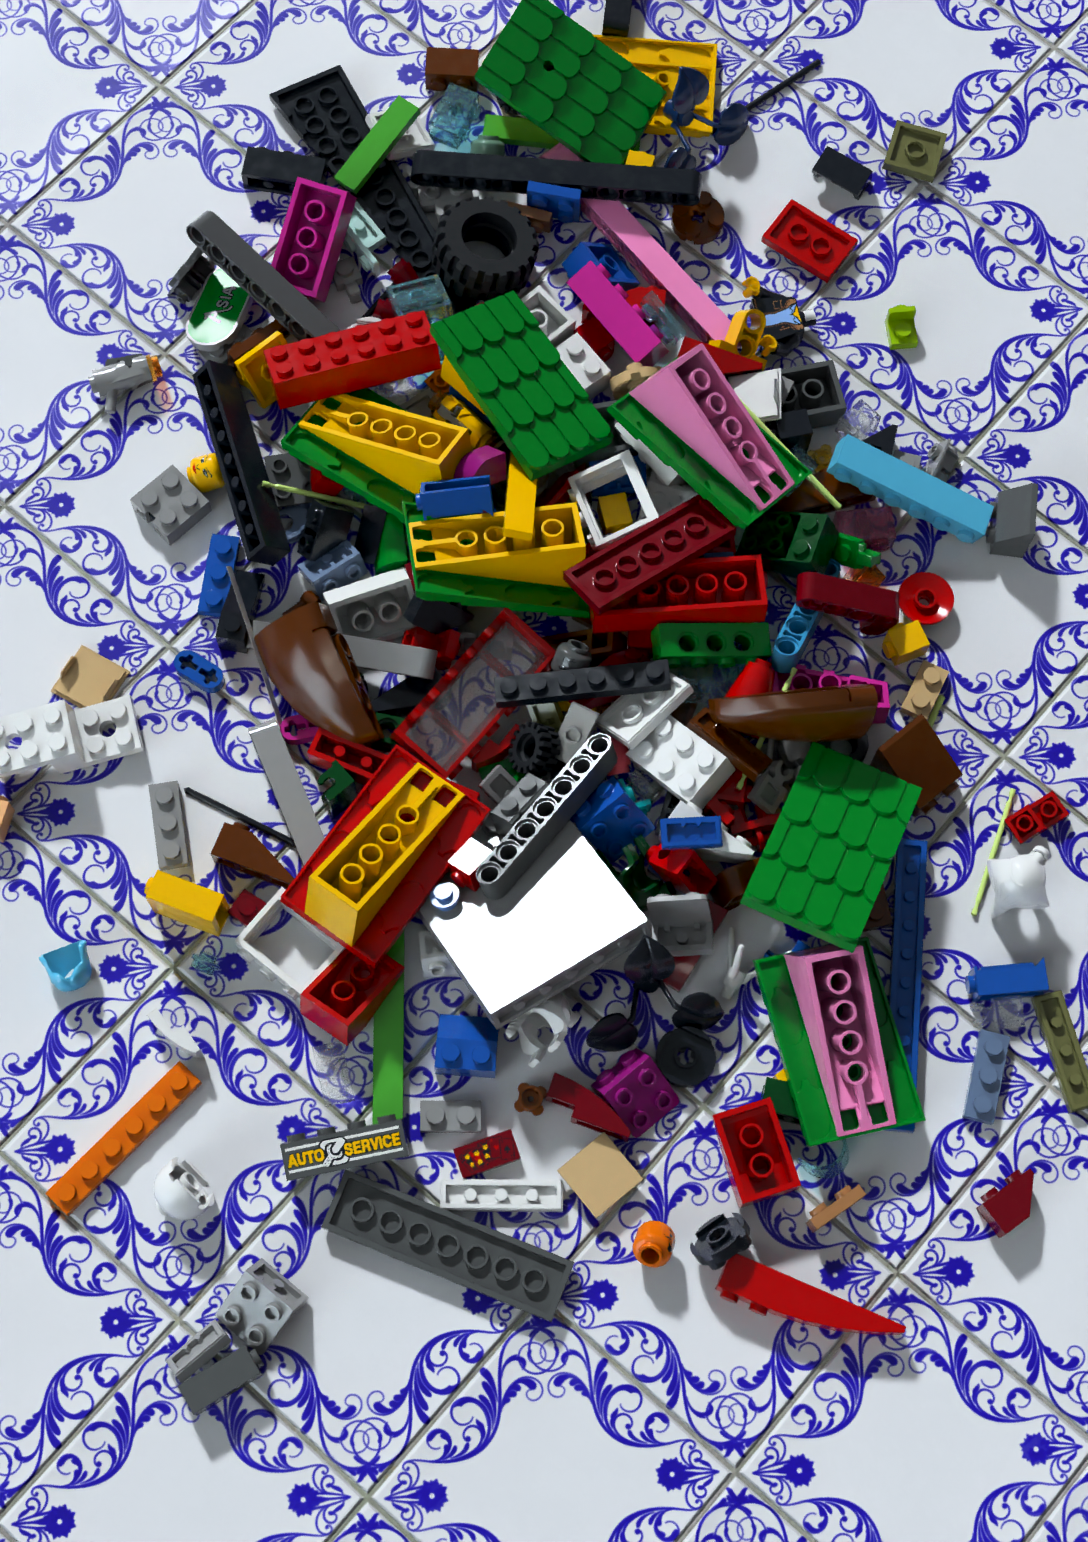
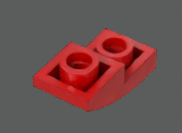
M1051 791L1031 805L1028 804L1006 818L1004 822L1021 845L1069 816V813L1054 791Z

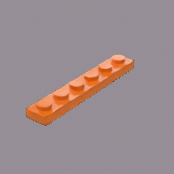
M179 1061L45 1194L69 1216L202 1084L201 1081Z

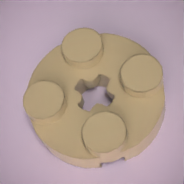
M639 362L627 365L626 371L609 379L614 398L616 400L620 399L662 367L642 366V363Z

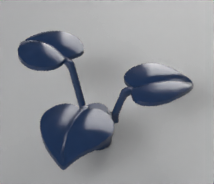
M679 67V76L673 96L666 102L663 108L664 116L672 121L671 127L675 129L685 149L683 147L676 148L669 155L664 168L695 170L696 158L690 154L691 147L679 126H688L692 123L693 119L717 128L714 135L715 142L722 146H728L741 138L748 125V110L743 104L737 102L731 103L724 108L720 114L719 123H715L693 112L695 105L703 103L709 92L707 77L693 68Z

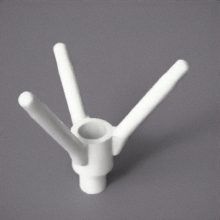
M733 926L729 927L728 966L726 977L723 981L725 985L720 995L730 1000L735 990H739L742 984L745 985L757 976L755 970L747 974L739 970L744 946H738L734 959L735 928Z

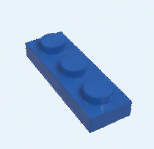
M212 534L197 610L199 615L220 618L232 584L226 566L232 567L235 576L241 544L240 537Z

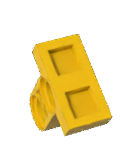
M758 309L736 312L730 323L725 340H710L709 345L763 363L762 371H764L767 360L755 355L766 325L765 315ZM748 316L751 319L750 328L747 326L746 322ZM739 342L742 345V351L740 354L737 350V345Z

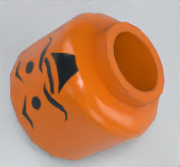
M648 1221L643 1223L638 1228L632 1245L635 1258L641 1264L648 1267L665 1265L670 1260L675 1246V1234L663 1222Z

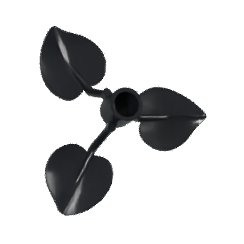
M643 935L638 946L628 956L624 964L625 975L635 982L633 983L634 992L629 1018L626 1019L621 1013H613L603 1017L588 1033L586 1044L591 1048L609 1052L621 1051L630 1047L638 1037L637 1027L632 1023L636 1017L640 990L645 993H653L659 987L661 988L672 1007L677 1010L672 1016V1022L677 1028L691 1026L701 1031L708 1029L723 1017L724 1010L714 996L704 992L690 994L682 1000L681 1005L678 1004L663 980L671 976L675 969L673 956L662 944L647 935Z

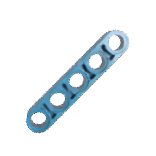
M830 558L824 575L839 578L841 571L839 562ZM795 602L774 643L771 663L775 671L785 674L790 673L792 667L796 668L824 614L823 612L799 607Z

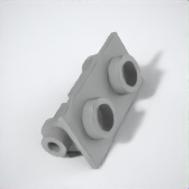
M950 438L939 444L935 443L930 448L927 454L929 459L921 469L944 482H947L949 477L943 474L941 470L947 474L951 473L958 459V450L953 446H949Z

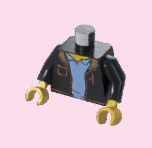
M750 276L742 282V285L747 287L743 291V296L745 298L752 296L754 299L751 300L750 309L760 310L766 318V325L758 345L761 357H767L770 354L787 357L802 342L804 327L816 325L815 312L813 309L799 311L794 297H786L761 287L757 278Z

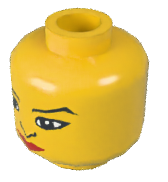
M209 453L191 460L190 467H187V476L189 481L200 492L206 493L225 486L216 453Z

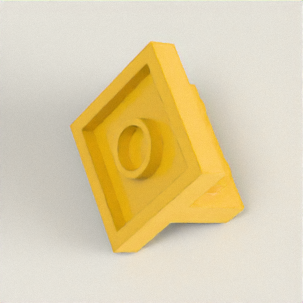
M279 331L274 332L234 362L238 369L236 375L239 384L250 389L258 405L263 409L277 400L269 378L263 350L277 345L288 344L283 334Z

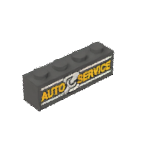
M395 1114L377 1117L378 1123L366 1125L365 1120L347 1123V1130L336 1132L335 1126L318 1129V1136L306 1138L305 1132L286 1136L287 1142L280 1144L287 1181L409 1156L410 1151L403 1118L396 1119Z

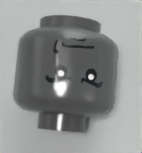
M574 639L559 644L551 661L552 671L589 668L593 660L589 647L585 643Z

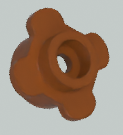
M521 1083L518 1086L519 1097L514 1103V1108L518 1112L528 1111L532 1112L534 1116L541 1115L544 1110L542 1106L543 1098L547 1096V1090L543 1086L536 1087L528 1083ZM531 1096L534 1100L529 1102L528 1097Z

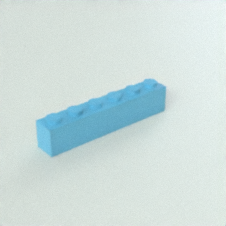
M849 434L837 443L826 471L834 475L838 481L848 482L858 487L861 492L874 495L882 499L889 506L899 507L907 511L911 517L923 519L931 523L934 528L947 531L955 535L960 541L973 544L985 535L994 506Z

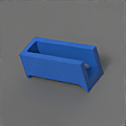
M490 475L422 482L420 493L415 494L417 511H423L424 521L427 520V516L437 518L482 513L483 510L493 516L494 504Z
M1044 957L1035 966L1033 962L984 966L978 970L977 966H974L965 978L966 991L972 995V1002L1043 995V991L1049 990Z

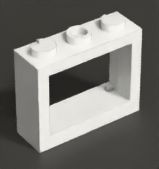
M629 449L568 478L571 489L567 491L572 503L577 502L580 506V521L583 528L589 527L591 534L587 535V539L593 551H600L659 517ZM628 474L647 518L607 537H603L585 494Z
M281 887L235 939V943L239 948L237 953L245 961L251 963L254 960L261 966L259 971L268 980L273 982L277 979L284 985L282 990L290 998L296 1000L346 948L294 912L293 909L280 902L281 895L285 892V889ZM283 909L334 949L304 986H301L252 946L254 941Z

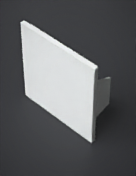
M781 368L728 377V382L737 396L762 422L782 419Z

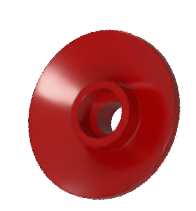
M919 572L912 574L902 582L898 590L900 610L912 622L919 620L921 625H934L943 621L950 614L954 605V595L950 585L946 580L934 573ZM919 600H926L928 605H922Z

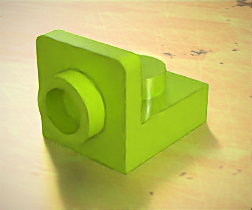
M897 305L888 310L885 326L890 350L917 347L918 338L914 323L915 306Z

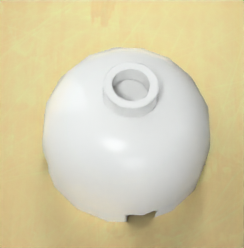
M175 1157L156 1175L154 1181L155 1205L164 1216L169 1215L174 1219L185 1221L195 1219L214 1204L215 1197L213 1192L208 1196L203 1188L209 1184L202 1174L186 1160L181 1164L178 1163V1157Z

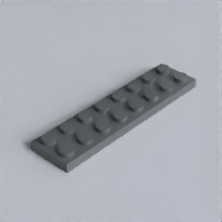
M346 1169L321 1226L326 1231L549 1322H552L574 1265L573 1261Z

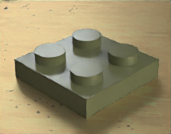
M897 120L882 169L933 183L947 134Z

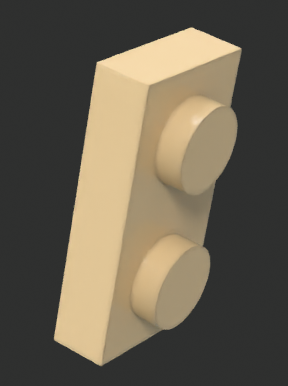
M923 660L899 711L913 718L922 714L927 720L950 671Z

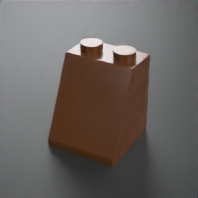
M922 714L877 749L870 763V766L879 769L881 772L884 771L907 781L909 784L912 783L922 788L912 813L914 817H917L921 812L925 815L930 813L939 804L936 800L942 795L946 797L952 795L960 787L958 781L963 775Z

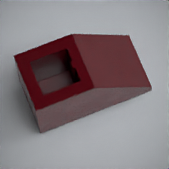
M1019 1169L1004 1179L1007 1183L1004 1188L998 1191L993 1187L980 1197L984 1203L976 1209L998 1238L1006 1235L1030 1217L1034 1173L1031 1169L1024 1173H1021Z

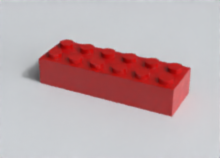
M424 310L410 312L406 315L390 319H382L381 321L366 325H357L350 329L330 332L326 335L302 339L298 342L277 345L263 350L269 378L280 410L441 369L438 344L430 333V323Z
M761 554L694 559L601 615H598L590 607L593 633L653 629L658 623L765 622L768 600Z

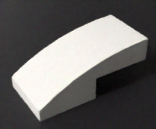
M158 1008L147 1014L158 1031L174 1046L198 1059L204 1056L184 1025L173 1032Z

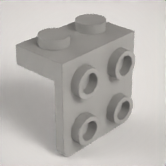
M689 892L685 895L670 896L668 894H658L655 897L647 898V908L652 923V938L662 944L673 957L713 954V920L707 895Z

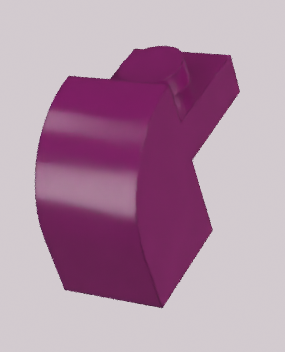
M489 445L474 449L460 460L455 469L453 479L490 475L491 485L506 480V453Z

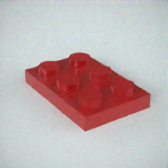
M791 199L763 234L761 242L828 283L856 247L858 240Z

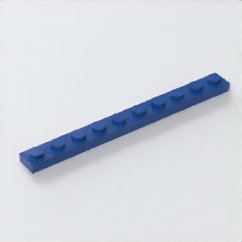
M901 839L896 851L889 1005L917 1091L928 841ZM915 1123L885 1129V1131L913 1133L915 1131Z

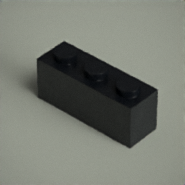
M248 146L241 175L245 189L292 196L297 177L325 185L328 171L326 159L316 155L305 156L294 154L290 151L280 152L269 150L265 147L255 148Z

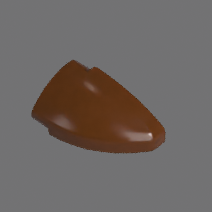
M319 602L301 606L278 618L253 638L271 681L291 707L307 721L343 739L362 745H370L385 738L346 639L341 633L331 637L338 629L329 606Z
M844 684L708 699L709 713L713 721L735 731L773 740L832 742L858 739L864 736L874 720L878 697L873 685Z

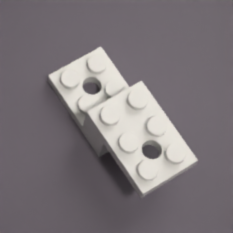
M130 695L76 710L63 699L0 717V778L49 764L60 774L144 751L134 702ZM109 724L116 725V731L112 736L104 737L102 735L105 726ZM15 737H21V746L16 750H9V742Z

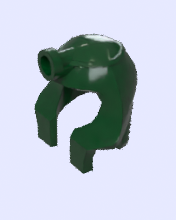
M642 834L633 839L641 853L640 855H638L632 843L622 849L629 865L621 873L615 870L599 849H596L597 855L641 912L648 911L647 898L655 897L658 894L677 895L671 882L663 883V880H652L647 876L645 859L650 846Z

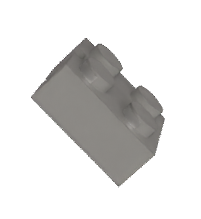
M173 464L130 499L133 509L147 523L152 521L155 531L169 545L173 544L212 511L209 500Z

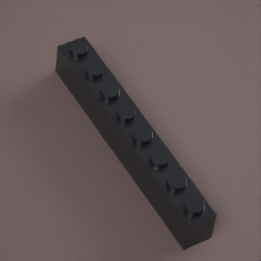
M208 360L192 376L248 561L274 566L291 550L272 488L262 486V481L269 482V478L236 371L232 366Z

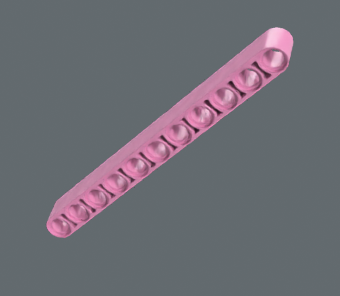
M560 142L539 157L541 159L583 162L575 153ZM581 198V211L650 286L666 290L665 302L703 343L709 344L710 340H725L731 320L620 201ZM740 342L737 345V350L742 347Z

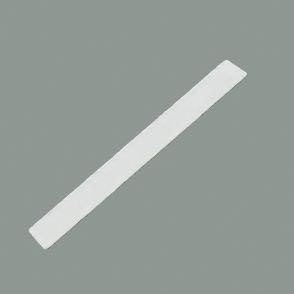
M226 566L278 725L281 726L282 718L264 664L253 639L255 636L232 567Z

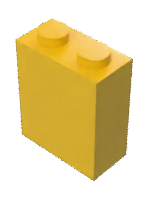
M157 870L154 878L150 877L144 889L145 897L154 913L215 936H220L228 918L227 912L230 909L224 894Z

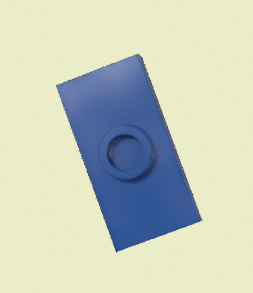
M721 816L660 819L662 850L720 848L723 846Z

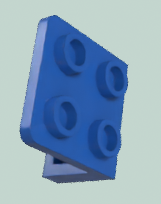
M614 775L609 780L601 783L572 816L578 830L603 853L609 862H615L625 853L622 849L626 845L632 843L635 846L634 838L641 834L645 838L655 829L653 822L628 796L624 787Z

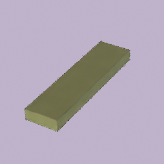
M1062 990L1035 996L1031 1001L1068 1114L1088 1109V1068Z

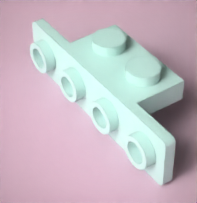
M356 201L344 244L351 253L355 252L358 255V260L366 272L370 270L377 277L380 275L379 263L371 252L387 242L386 236Z

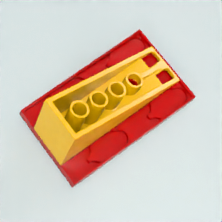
M396 744L281 895L280 902L293 909L294 912L375 969L426 902L432 889L438 885L450 869L448 865L449 859L470 837H474L489 816L491 809Z

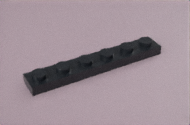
M668 659L494 678L497 708L671 690Z

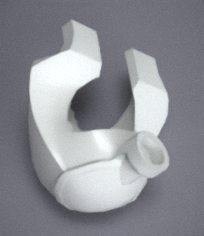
M1037 845L1028 855H1017L1001 860H987L989 877L995 891V898L990 910L991 918H997L1011 908L1041 909L1049 907V900L1045 889L1046 873L1044 865L1050 858V852L1045 847Z
M559 992L511 1021L505 1034L510 1039L518 1030L522 1051L532 1056L528 1065L534 1068L540 1063L547 1051L546 1045L538 1040V1029L541 1027L552 1028L554 1037L548 1047V1052L552 1053L560 1046L567 1035V1027L572 1028L579 1020L581 1014L577 1011L573 1012L564 994Z

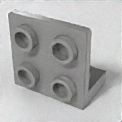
M261 1258L245 1270L215 1316L252 1349H256L258 1354L262 1355L269 1348L288 1319L304 1306L309 1297Z

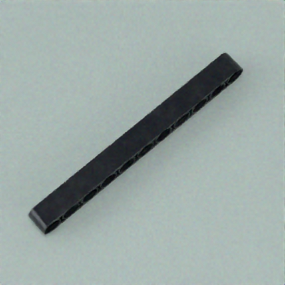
M418 150L414 152L410 176L411 182L426 187L527 194L528 181L580 189L582 190L581 198L680 206L697 205L700 202L702 174L690 169Z

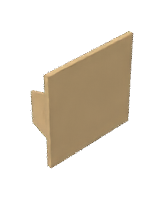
M81 645L75 656H71L62 669L60 678L51 689V692L79 708H84L112 700L130 671Z
M605 1132L557 1170L595 1218H598L643 1180Z

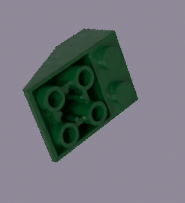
M767 510L745 528L735 556L761 554L763 568L795 579L803 572L825 574L839 532L828 514Z

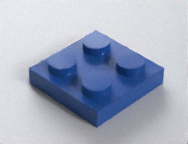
M528 181L527 206L552 212L553 218H557L564 223L579 222L582 190Z

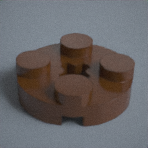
M701 191L700 202L697 205H673L671 226L674 233L681 240L694 241L696 245L707 244L719 236L724 224V210L721 204L712 198L709 192ZM693 216H702V222L699 223L697 220L692 221Z

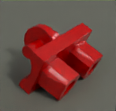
M756 805L754 811L757 819L748 821L744 809L733 810L735 819L732 826L729 827L728 833L735 838L737 835L746 838L752 846L755 845L759 853L763 852L765 842L768 841L780 813L766 814Z

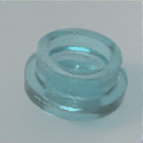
M201 950L200 954L193 953L191 956L193 958L191 966L208 975H213L215 969L218 970L220 967L216 963L217 957L206 951Z

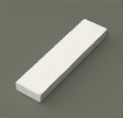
M440 1179V1208L447 1211L563 1212V1180Z

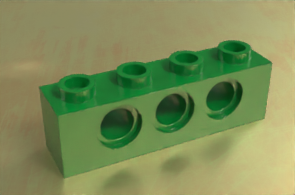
M768 622L658 623L650 632L653 661L668 659L669 669L677 668L681 665H691L692 668H704L708 664H718L720 668H730L736 664L746 665L748 661L755 662L756 658L766 661L772 656ZM734 641L742 645L743 651L735 647ZM679 642L685 643L688 646L689 652L682 650ZM707 642L714 644L716 651L710 650Z

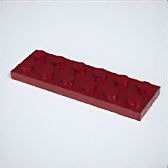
M698 494L563 572V580L598 615H601L736 535V527L707 499L704 500Z

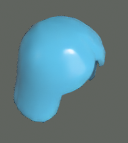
M86 940L77 941L39 957V961L45 967L52 984L60 991L70 992L85 986L91 978L92 968L87 953ZM72 969H74L72 975H71L70 977L65 978L66 975H67Z

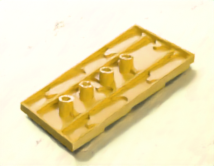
M594 35L595 38L631 62L636 69L658 83L667 92L666 98L644 133L663 136L666 134L678 135L675 129L671 127L672 121L664 116L663 108L666 102L673 96L679 76V67L696 69L707 77L709 81L708 95L703 103L695 105L693 112L713 121L717 44ZM693 119L692 123L688 126H679L683 135L688 137H709L713 131V127L696 119Z

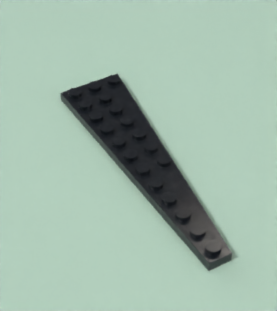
M341 65L269 94L270 101L316 156L326 159L327 170L333 178L371 131L365 121L368 113ZM385 158L357 195L339 184L344 191H348L357 198L356 201L383 232L388 245L400 259L403 258L407 263L410 261L423 286L426 288L425 290L448 317L476 305V302L469 301V297L464 295L460 297L455 294L456 290L453 288L449 289L443 283L444 278L440 279L435 271L436 267L432 263V246L436 232L395 160L388 161Z

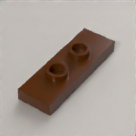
M704 707L686 726L726 756L733 766L753 782L773 762L771 758L737 731L713 721L707 707Z

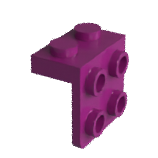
M637 1048L624 1053L617 1064L611 1069L601 1072L597 1076L596 1081L590 1085L596 1095L609 1103L614 1112L629 1128L631 1135L636 1138L645 1133L679 1103V1097L652 1058Z

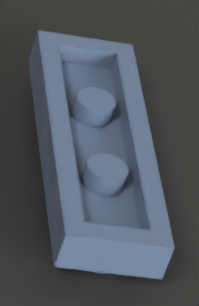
M983 1029L979 1031L962 1118L988 1125L994 1124L1010 1036Z

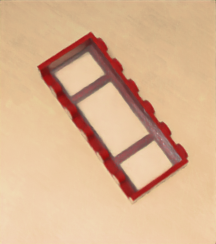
M504 608L394 730L389 738L396 741L407 752L445 778L448 777L450 780H453L463 769L460 762L466 756L471 759L482 746L478 742L483 736L486 735L490 738L501 726L497 723L498 719L503 714L508 717L517 708V706L497 708L494 678L548 672L551 669V661L556 650L509 608Z

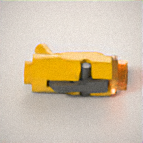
M440 390L430 399L428 408L431 409V414L434 418L468 428L473 449L486 445L490 446L497 439V431H493L464 402L456 399L449 392L445 393Z

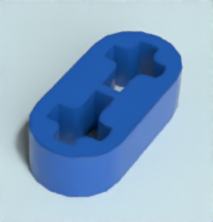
M190 650L181 651L176 655L174 666L180 677L207 693H216L223 688L225 683L224 675L217 665ZM192 660L196 671L190 667H186L184 670L182 662ZM202 673L210 677L215 674L217 681H210L207 684L206 678Z

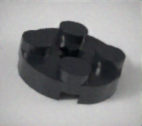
M684 1026L667 1032L661 1038L655 1054L656 1065L670 1084L682 1088H694L706 1081L716 1063V1052L709 1036L700 1029L691 1026ZM686 1049L690 1050V1057L694 1061L682 1064L680 1062L681 1058L677 1056L678 1052L684 1053Z
M732 1213L734 1217L726 1218L724 1214L710 1219L698 1229L695 1234L698 1240L695 1246L691 1242L690 1250L701 1265H708L712 1270L720 1269L728 1259L750 1247L752 1243L749 1237L750 1227L742 1215Z

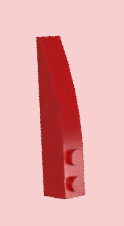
M736 1254L726 1261L715 1287L716 1290L721 1292V1298L736 1304L739 1299L750 1304L749 1310L766 1316L767 1312L801 1324L859 1334L900 1335L906 1329L904 1325L740 1254Z

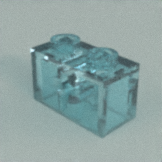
M449 83L428 123L431 139L458 150L462 141H466L469 137L472 121H477L481 113L479 93Z

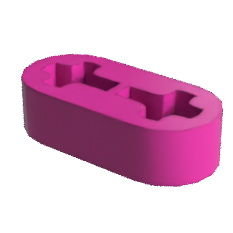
M300 714L285 718L280 726L284 741L290 745L312 742L318 730V727L307 721ZM292 725L300 729L297 731L296 736H291V733L288 732Z

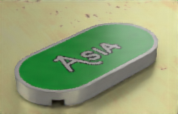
M219 266L207 276L185 325V332L189 341L196 349L201 351H216L221 349V346L226 343L227 345L231 344L237 338L254 301Z

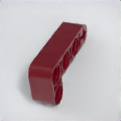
M803 572L797 576L796 605L799 607L860 621V632L866 635L883 634L899 622L900 595L896 591L816 572Z

